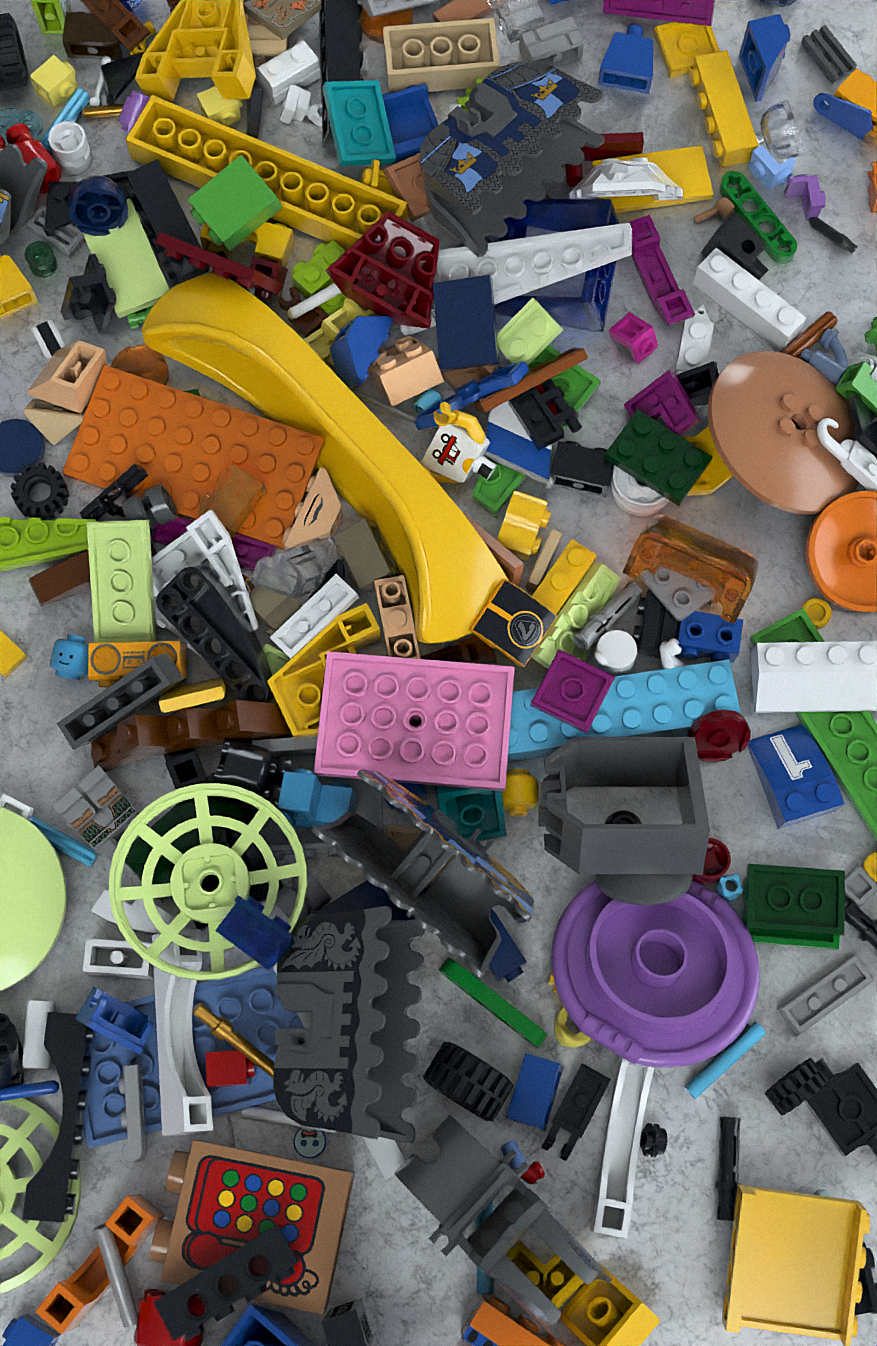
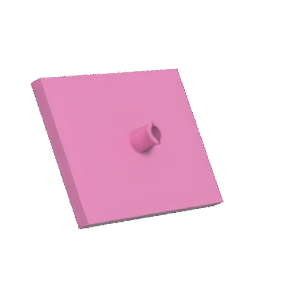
M327 651L314 775L361 779L357 773L360 770L379 771L393 781L400 783L505 791L515 667ZM415 720H417L420 725L418 727L411 726V724L415 723Z

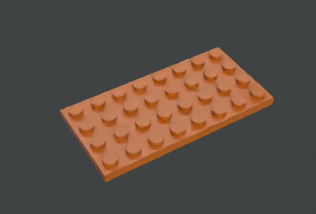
M103 365L62 474L65 477L105 490L136 463L146 469L149 476L131 491L133 495L139 494L144 496L146 489L162 483L170 494L178 515L197 520L207 511L213 510L227 531L275 545L276 548L285 551L284 544H282L284 533L288 527L292 528L296 521L294 516L295 510L299 502L304 501L307 485L316 469L325 444V438Z

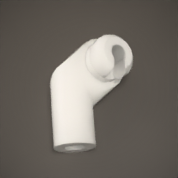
M672 638L668 642L663 641L659 647L661 663L664 669L683 666V662L674 656L682 651V648L678 646L679 642L677 639Z

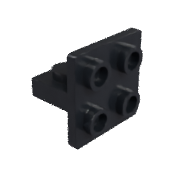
M89 254L84 274L69 277L61 313L64 320H82L92 316L99 334L106 333L108 323L111 321V313L114 305H116V294L113 288H109L104 265L102 263L99 264L96 254Z

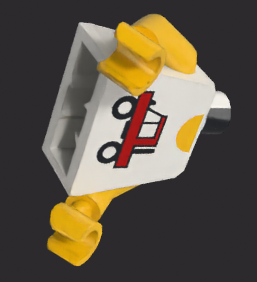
M442 402L440 404V411L444 414L433 412L434 421L440 427L420 464L431 474L437 483H464L474 472L488 480L497 465L483 456L490 442L485 437V433L477 418L458 410L451 411L450 404Z

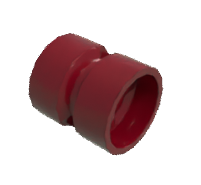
M708 838L703 875H692V879L703 886L717 882L730 867L731 856L727 846L720 840Z

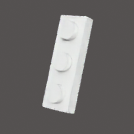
M335 574L270 639L292 659L336 617L343 614L359 596L343 579Z

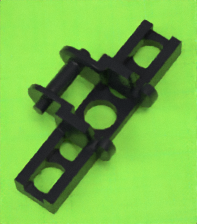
M136 463L132 465L79 512L82 519H96L97 521L105 513L112 516L119 515L124 518L125 514L122 505L119 506L114 501L122 494L126 498L133 496L131 491L149 476L146 469ZM112 490H117L114 495H108Z

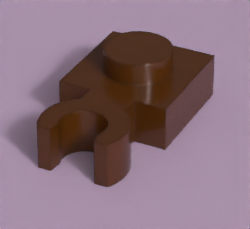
M294 287L289 288L290 295L294 298L292 301H285L281 296L278 297L279 306L284 311H288L291 307L302 302L298 290ZM317 306L296 319L288 317V320L307 338L321 328L322 321L328 315Z

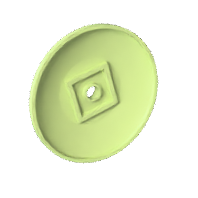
M0 807V991H3L29 976L43 962L53 948L64 922L67 886L61 861L49 839L39 828L23 816Z

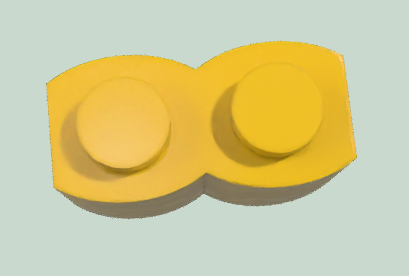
M516 490L512 494L497 540L521 560L528 562L531 554L537 556L542 538L537 537L540 527H547L551 511L546 510L548 501Z

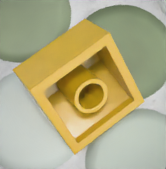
M600 1265L612 1278V1281L608 1284L604 1280L597 1279L588 1285L585 1283L561 1311L559 1320L586 1346H640L661 1320L607 1269Z

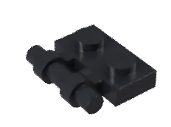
M552 379L543 382L542 387L545 392L541 395L536 387H533L508 400L510 408L538 451L564 438L565 432L561 426L567 425L572 433H576L582 428L577 419L579 415L573 407H569L563 398L565 396L560 386L556 387ZM554 404L559 414L554 416L547 405Z

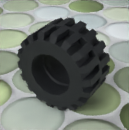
M10 13L0 14V91L27 86L28 69L21 38L15 20Z
M443 1042L423 1075L426 1083L485 1121L495 1120L514 1088L511 1080L503 1073L451 1042Z

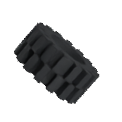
M34 463L29 464L31 470L27 471L23 467L20 469L23 475L21 477L17 474L14 476L16 483H11L13 491L11 496L25 517H38L41 520H46L45 516H49L52 520L56 518L54 513L57 511L61 514L64 511L61 506H67L68 504L66 498L69 497L68 486L60 472L56 471L53 466L49 465L47 468L45 463H39V468H37ZM39 483L48 484L51 487V494L47 499L40 502L30 499L29 492L33 486Z
M809 1058L780 1078L778 1082L765 1092V1095L782 1116L801 1105L803 1101L809 1099L812 1094L825 1085L828 1078L814 1060Z

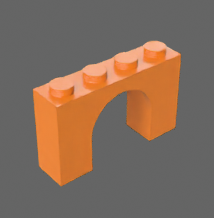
M141 1194L126 1196L105 1223L114 1233L124 1268L155 1230L159 1219H163L166 1216ZM99 1245L68 1279L56 1284L35 1311L61 1335L77 1328L111 1286Z

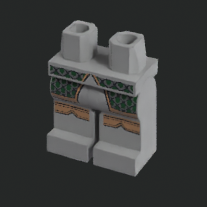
M98 765L77 784L99 808L98 811L88 803L75 787L52 806L100 856L104 855L112 861L118 841L139 812Z

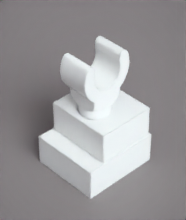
M290 84L285 95L279 121L290 124L292 119L302 122L304 116H308L315 125L322 127V117L318 114L321 113L322 103L308 105L311 92Z

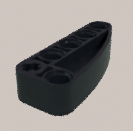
M197 565L181 570L157 595L156 604L159 611L242 701L266 703L271 701L274 695L267 682L272 677L271 669L263 648L239 605L225 586L206 566ZM193 572L198 573L201 579L198 588L191 583L190 578ZM176 595L178 600L175 603L178 606H173L171 604V602L174 600L171 596ZM192 616H196L200 621L201 625L198 631L191 627L190 621ZM213 638L221 643L222 649L219 654L215 653L211 647ZM234 661L239 662L243 668L241 676H237L232 670ZM254 684H259L263 688L264 696L262 699L254 695Z

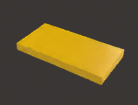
M699 145L609 158L619 159V161H631L632 158H648V162H654L668 178L683 189V200L654 201V195L598 197L602 215L712 200L714 194L703 147ZM602 160L592 161L591 168L595 165H602Z

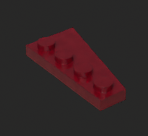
M159 232L156 244L166 248L164 254L180 261L182 256L189 258L188 264L202 270L205 269V266L213 268L211 273L227 280L229 275L236 278V283L252 289L253 285L276 295L279 294L282 284L252 268Z

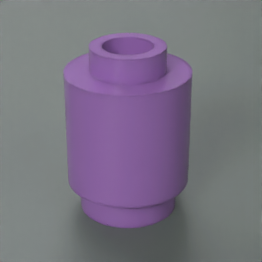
M132 89L130 96L127 95L118 119L119 122L123 123L121 129L127 132L131 131L149 101V96Z

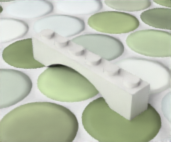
M183 929L179 933V935L201 942V929ZM161 933L152 935V943ZM173 942L159 955V958L167 963L183 969L200 971L203 962L202 952L183 948ZM153 966L162 1136L188 1135L212 1131L211 1095L203 1082L198 1068L192 1036V1008L197 980L179 978Z
M620 1056L590 1231L627 1239L633 1205L640 1136L655 1067L633 1065Z

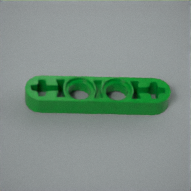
M737 171L727 172L720 183L719 192L721 196L728 198L735 206L734 212L739 215L765 245L764 250L772 260L779 264L789 263L794 258L797 250L795 238L742 173ZM728 183H730L731 185L737 184V185H738V188H737V189H736L735 187H730V188H729V187H728ZM752 202L756 205L757 210L748 212L743 209L742 204ZM761 223H769L773 226L774 231L764 233L760 230L759 225ZM779 245L782 248L788 247V252L785 250L779 251Z
M448 957L438 969L448 980L536 1048H539L548 1036L542 1028L453 959Z

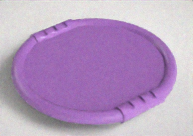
M693 879L690 888L685 894L670 902L657 905H633L612 899L600 890L595 880L583 888L571 900L561 915L554 932L551 952L552 973L559 998L565 1010L580 1032L633 1065L674 1068L706 1060L724 1050L738 1037L754 1011L758 998L760 969L755 944L748 929H745V923L727 899Z

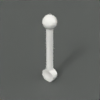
M104 56L101 63L102 65L110 63L112 59L109 56ZM102 71L95 96L89 101L91 107L101 106L100 95L104 85Z

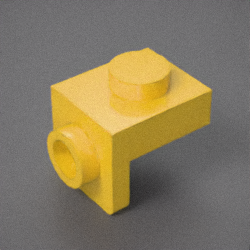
M374 159L368 168H364L361 183L398 198L384 175L385 170L379 169L380 161Z

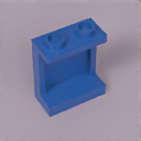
M426 84L412 85L401 91L382 94L396 155L393 165L419 154L420 146L425 137L439 125L428 98V87Z

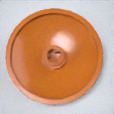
M874 491L853 492L830 502L813 520L805 542L806 566L816 588L831 603L853 612L869 613L877 611V492Z

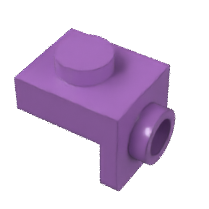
M800 174L789 178L784 191L785 197L801 196L806 221H809L811 217H819L821 209L825 207L826 198L824 191H820L818 176Z

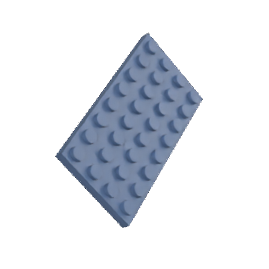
M272 965L247 971L237 976L196 984L192 1011L198 1003H202L216 1016H223L233 1024V1029L273 1062H275L278 1046L274 1045L275 1029H305L297 1012L285 1010L281 1005V1000L274 996L277 975ZM155 995L123 1002L147 1015V1020L154 1023L153 1029L142 1047L141 1054L132 1051L95 1031L94 1042L88 1043L87 1056H92L90 1076H84L83 1090H88L86 1111L81 1110L88 1148L127 1139V1128L123 1129L121 1125V1109L126 1108L125 1094L121 1095L119 1075L124 1074V1066L140 1065L143 1069L146 1134L162 1130ZM192 1014L194 1052L203 1082L211 1095L212 1117L276 1101L273 1078L257 1065H255V1077H250V1085L207 1087L206 1052L237 1049L226 1040L220 1041L210 1033L211 1028Z

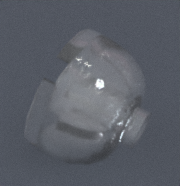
M788 99L769 107L760 120L761 131L756 133L760 146L762 145L764 148H767L769 153L777 159L787 160L790 157L795 158L804 154L805 149Z

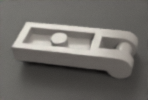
M140 1065L124 1066V1074L119 1075L121 1095L125 1094L126 1108L121 1109V1125L123 1129L127 1128L128 1139L121 1153L122 1157L128 1162H140L147 1155L143 1069Z

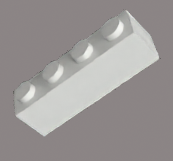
M715 248L697 268L693 284L779 352L800 334L807 317L719 249Z

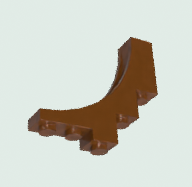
M235 700L218 709L187 707L168 716L135 714L117 723L116 730L92 741L91 757L94 769L99 765L104 772H107L119 766L161 754L223 745L225 739L252 743V740L291 738L293 735L278 703Z

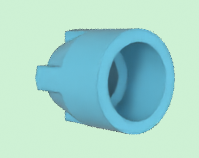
M428 389L413 404V408L420 415L436 401L440 400L442 402L443 399L438 392Z
M737 874L722 876L715 884V893L729 902L735 900L744 890L739 880L740 876ZM726 881L734 882L736 890L733 892L728 891L725 887Z

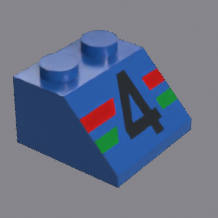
M781 14L748 21L739 59L756 102L762 100L778 73L782 59L785 57L787 43L790 41V29L787 24L784 25Z

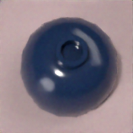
M89 176L80 180L73 187L69 195V217L82 233L92 236H105L110 234L109 229H114L118 226L119 230L128 218L127 200L121 187L111 179L104 176Z

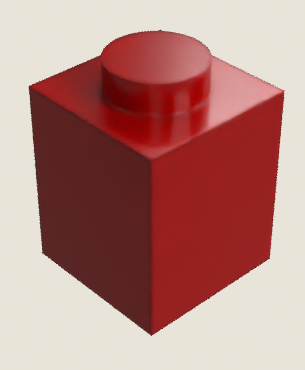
M238 1050L206 1052L207 1087L250 1085V1077H255L256 1075L255 1064Z

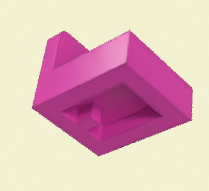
M630 312L609 329L611 338L630 349L633 360L637 363H640L658 347L653 326Z

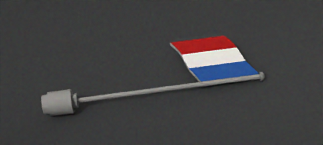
M326 364L337 375L335 367ZM542 385L535 386L540 395L545 392ZM354 386L349 388L358 398L414 423L415 417L354 390ZM508 401L491 409L486 438L490 444L483 456L545 484L547 489L551 488L554 484L553 479L549 478L553 444L538 451L510 408ZM554 404L547 405L554 416L559 414ZM431 427L426 428V430H429L436 434L438 428Z

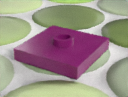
M558 649L530 706L587 734L615 676Z

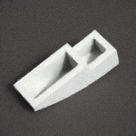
M104 889L91 912L118 926L112 913L109 891ZM143 899L135 900L132 905L123 901L124 912L134 932L150 936L160 933L150 920L144 907ZM156 906L163 921L169 925L175 917ZM187 924L184 929L193 928Z

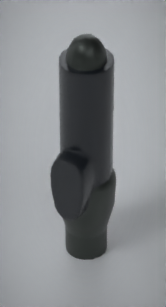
M811 217L809 219L811 227L832 241L836 246L847 250L851 254L855 252L858 246L846 235L838 232L818 217Z

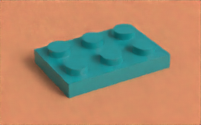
M379 80L325 82L322 89L339 166L370 165L374 159L379 160L380 164H393L396 155Z

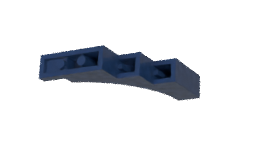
M368 880L313 913L359 911L388 906L392 910L390 922L414 919V916L409 918L406 915L408 913L407 910L395 905L385 890L374 886ZM430 886L425 888L419 896L424 894ZM492 908L490 918L498 929L502 941L488 969L498 983L503 979H506L509 983L524 973L522 967L526 965L527 961Z

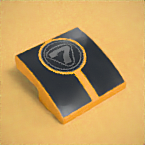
M502 579L469 630L491 648H497L516 665L525 667L557 618V615L506 579Z

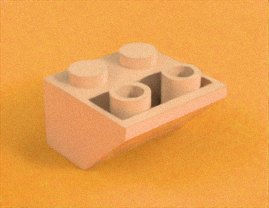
M414 336L402 337L395 341V345L387 349H378L379 357L367 369L380 395L392 407L444 382L433 351Z
M77 340L57 350L28 389V395L81 414L91 399L103 365L107 366L105 349Z

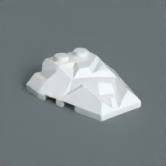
M632 158L631 161L605 159L602 160V165H595L567 195L569 204L597 203V197L654 195V201L683 200V189L668 178L654 162H648V158Z
M213 510L207 511L187 526V532L152 557L156 624L163 629H169L177 635L179 641L187 643V647L201 658L203 657L165 618L156 604L159 592L184 568L197 565L209 568L239 605L253 630L255 631L259 628L230 534ZM193 572L190 578L191 583L198 588L201 579L198 573ZM176 595L171 596L174 599L171 602V604L173 606H178L175 603L178 600ZM192 616L190 621L191 627L198 631L201 625L200 621L196 616ZM213 638L211 647L215 653L219 654L222 649L221 643Z

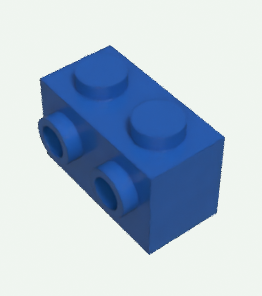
M695 611L679 623L677 640L679 642L678 646L682 648L681 656L687 659L704 657L711 659V662L730 659V662L734 663L739 655L744 619Z

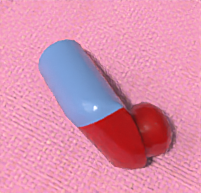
M509 1141L501 1147V1151L504 1156L511 1149L516 1152L517 1156L510 1161V1168L518 1169L525 1159L516 1142ZM534 1161L520 1178L528 1184H537L536 1181L543 1179L545 1173L540 1163Z

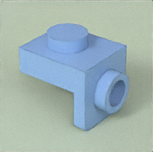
M761 145L753 150L748 167L752 175L760 179L770 190L778 184L784 185L788 182L789 178L793 176L792 171L796 160L790 157L782 164H779Z

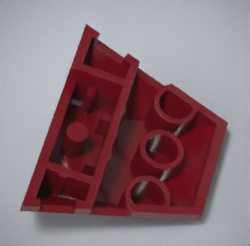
M388 211L325 271L344 296L380 316H390L394 320L392 323L426 329L431 327V304L434 300L433 283L437 270L440 240Z

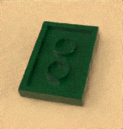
M638 409L604 455L605 460L677 506L681 505L713 458Z
M761 864L747 865L745 929L829 936L844 935L845 871Z

